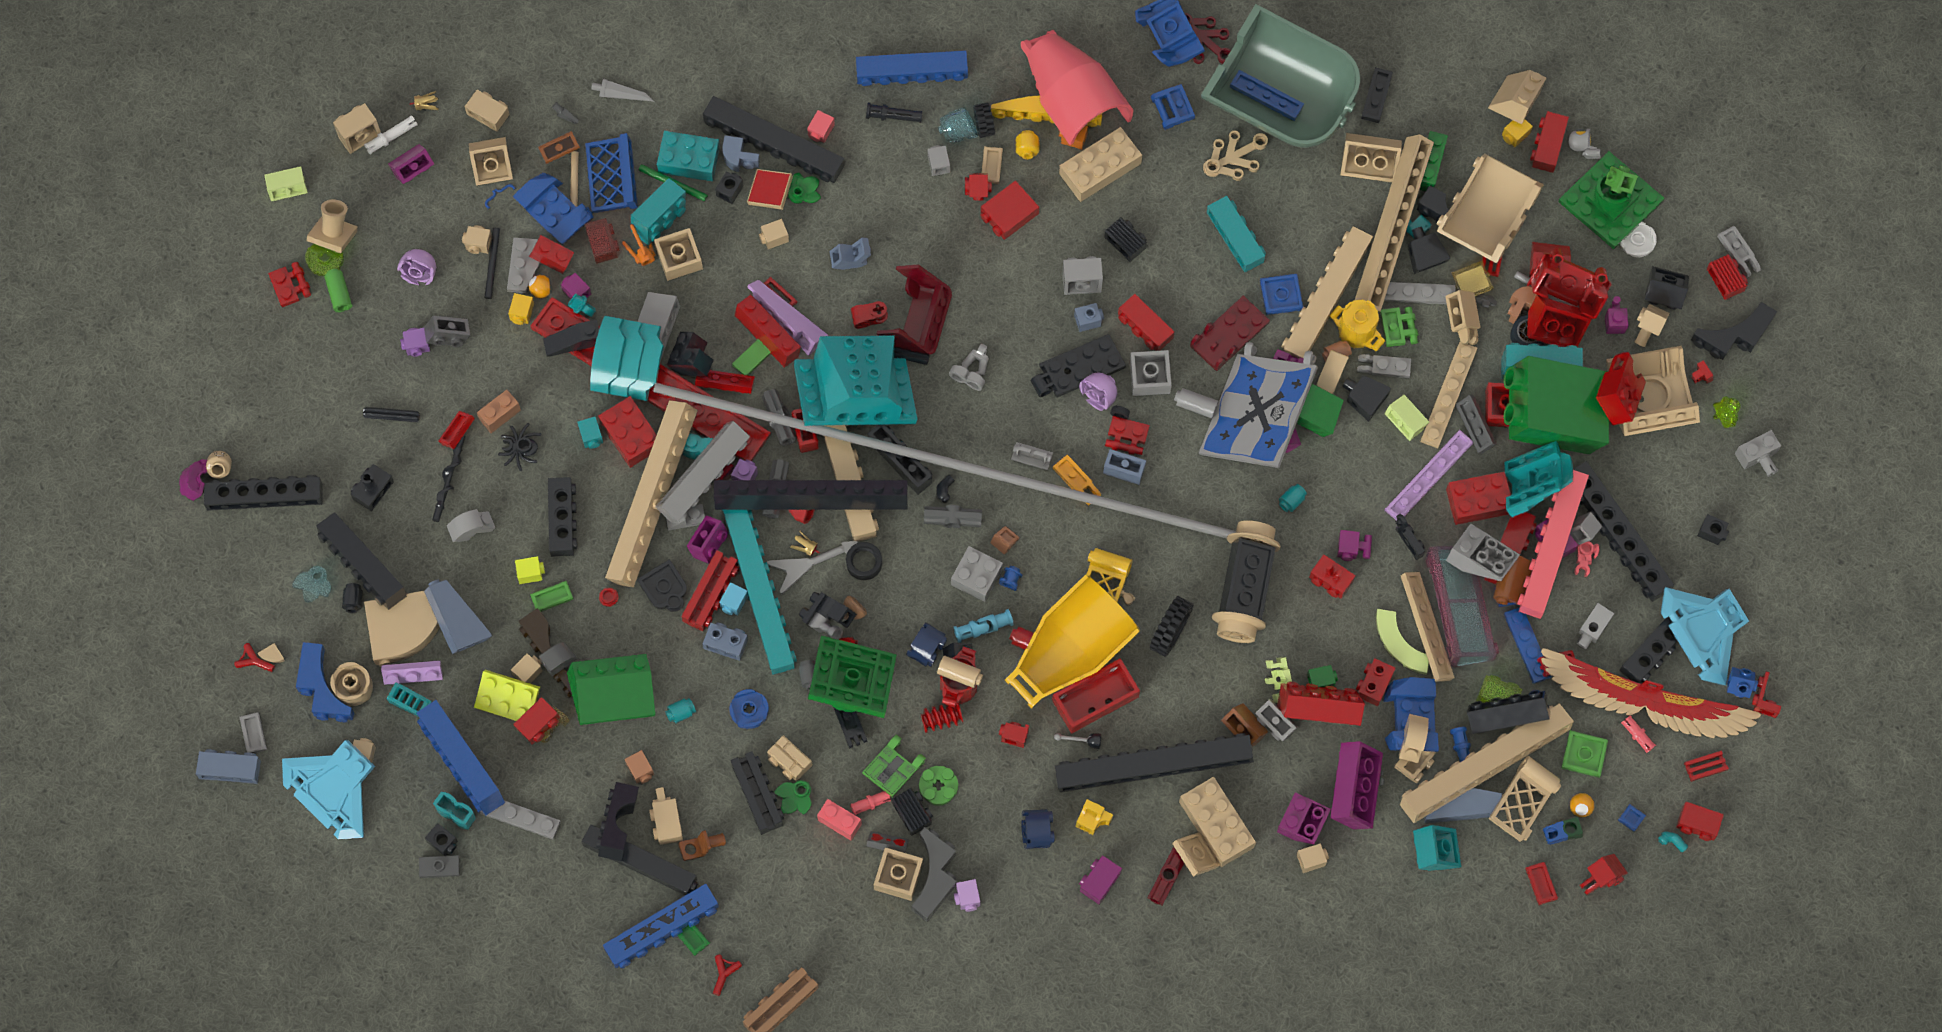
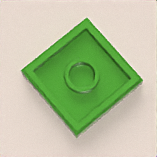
M1570 730L1561 768L1600 778L1608 740Z

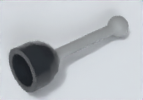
M1060 733L1054 735V739L1057 741L1061 739L1087 742L1091 748L1100 749V733H1092L1088 738L1064 736Z

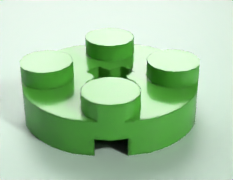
M934 766L923 772L919 780V791L921 796L930 804L937 806L945 805L957 794L958 780L950 768ZM936 781H940L942 784H944V786L941 787V790H937L936 787H933V784H936Z

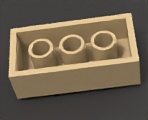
M1120 127L1061 164L1059 174L1078 200L1082 202L1139 166L1142 161V154Z
M1214 777L1180 796L1179 803L1197 831L1206 841L1220 863V867L1225 866L1255 847L1256 841Z

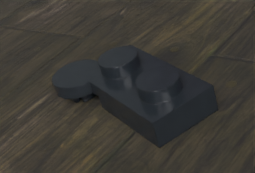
M1400 513L1396 516L1397 520L1395 522H1397V527L1395 530L1414 558L1419 560L1424 556L1425 546L1421 540L1416 539L1413 528Z

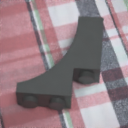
M924 828L920 832V839L928 853L930 863L929 874L923 891L912 905V911L928 922L956 887V877L949 871L944 872L945 868L956 856V851L950 842H943L939 839V834L936 831Z

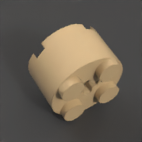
M355 662L344 663L331 676V688L337 699L343 704L358 706L370 699L373 691V682L367 670Z

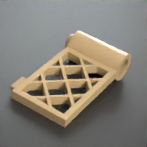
M1527 756L1519 765L1516 775L1488 819L1519 842L1522 840L1526 841L1532 832L1530 829L1531 825L1550 794H1555L1560 789V778L1533 758ZM1519 778L1525 782L1527 790L1518 791L1517 781ZM1537 791L1543 795L1540 802L1534 803L1532 792ZM1528 793L1530 803L1521 805L1519 794ZM1509 795H1515L1517 805H1508L1507 798ZM1530 806L1532 815L1529 818H1524L1522 807ZM1518 808L1520 819L1512 820L1509 809ZM1505 810L1507 821L1502 822L1496 817L1499 811ZM1521 822L1523 830L1520 834L1514 831L1513 823Z

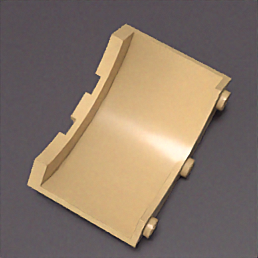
M1484 154L1481 158L1477 157L1473 164L1475 169L1462 192H1457L1452 201L1454 203L1445 216L1441 215L1439 218L1437 232L1497 263L1527 217L1524 213L1534 205L1544 184Z

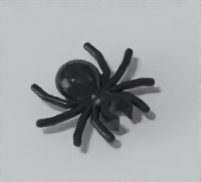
M529 423L523 427L519 438L512 425L510 429L515 438L510 435H501V438H507L503 440V443L510 444L508 448L502 447L506 453L499 452L498 455L509 456L512 454L508 461L504 463V466H507L515 455L519 471L523 470L520 465L519 456L529 463H537V460L524 457L534 455L538 449L536 441L527 437L542 435L541 433L534 432L523 436L526 428L530 425Z

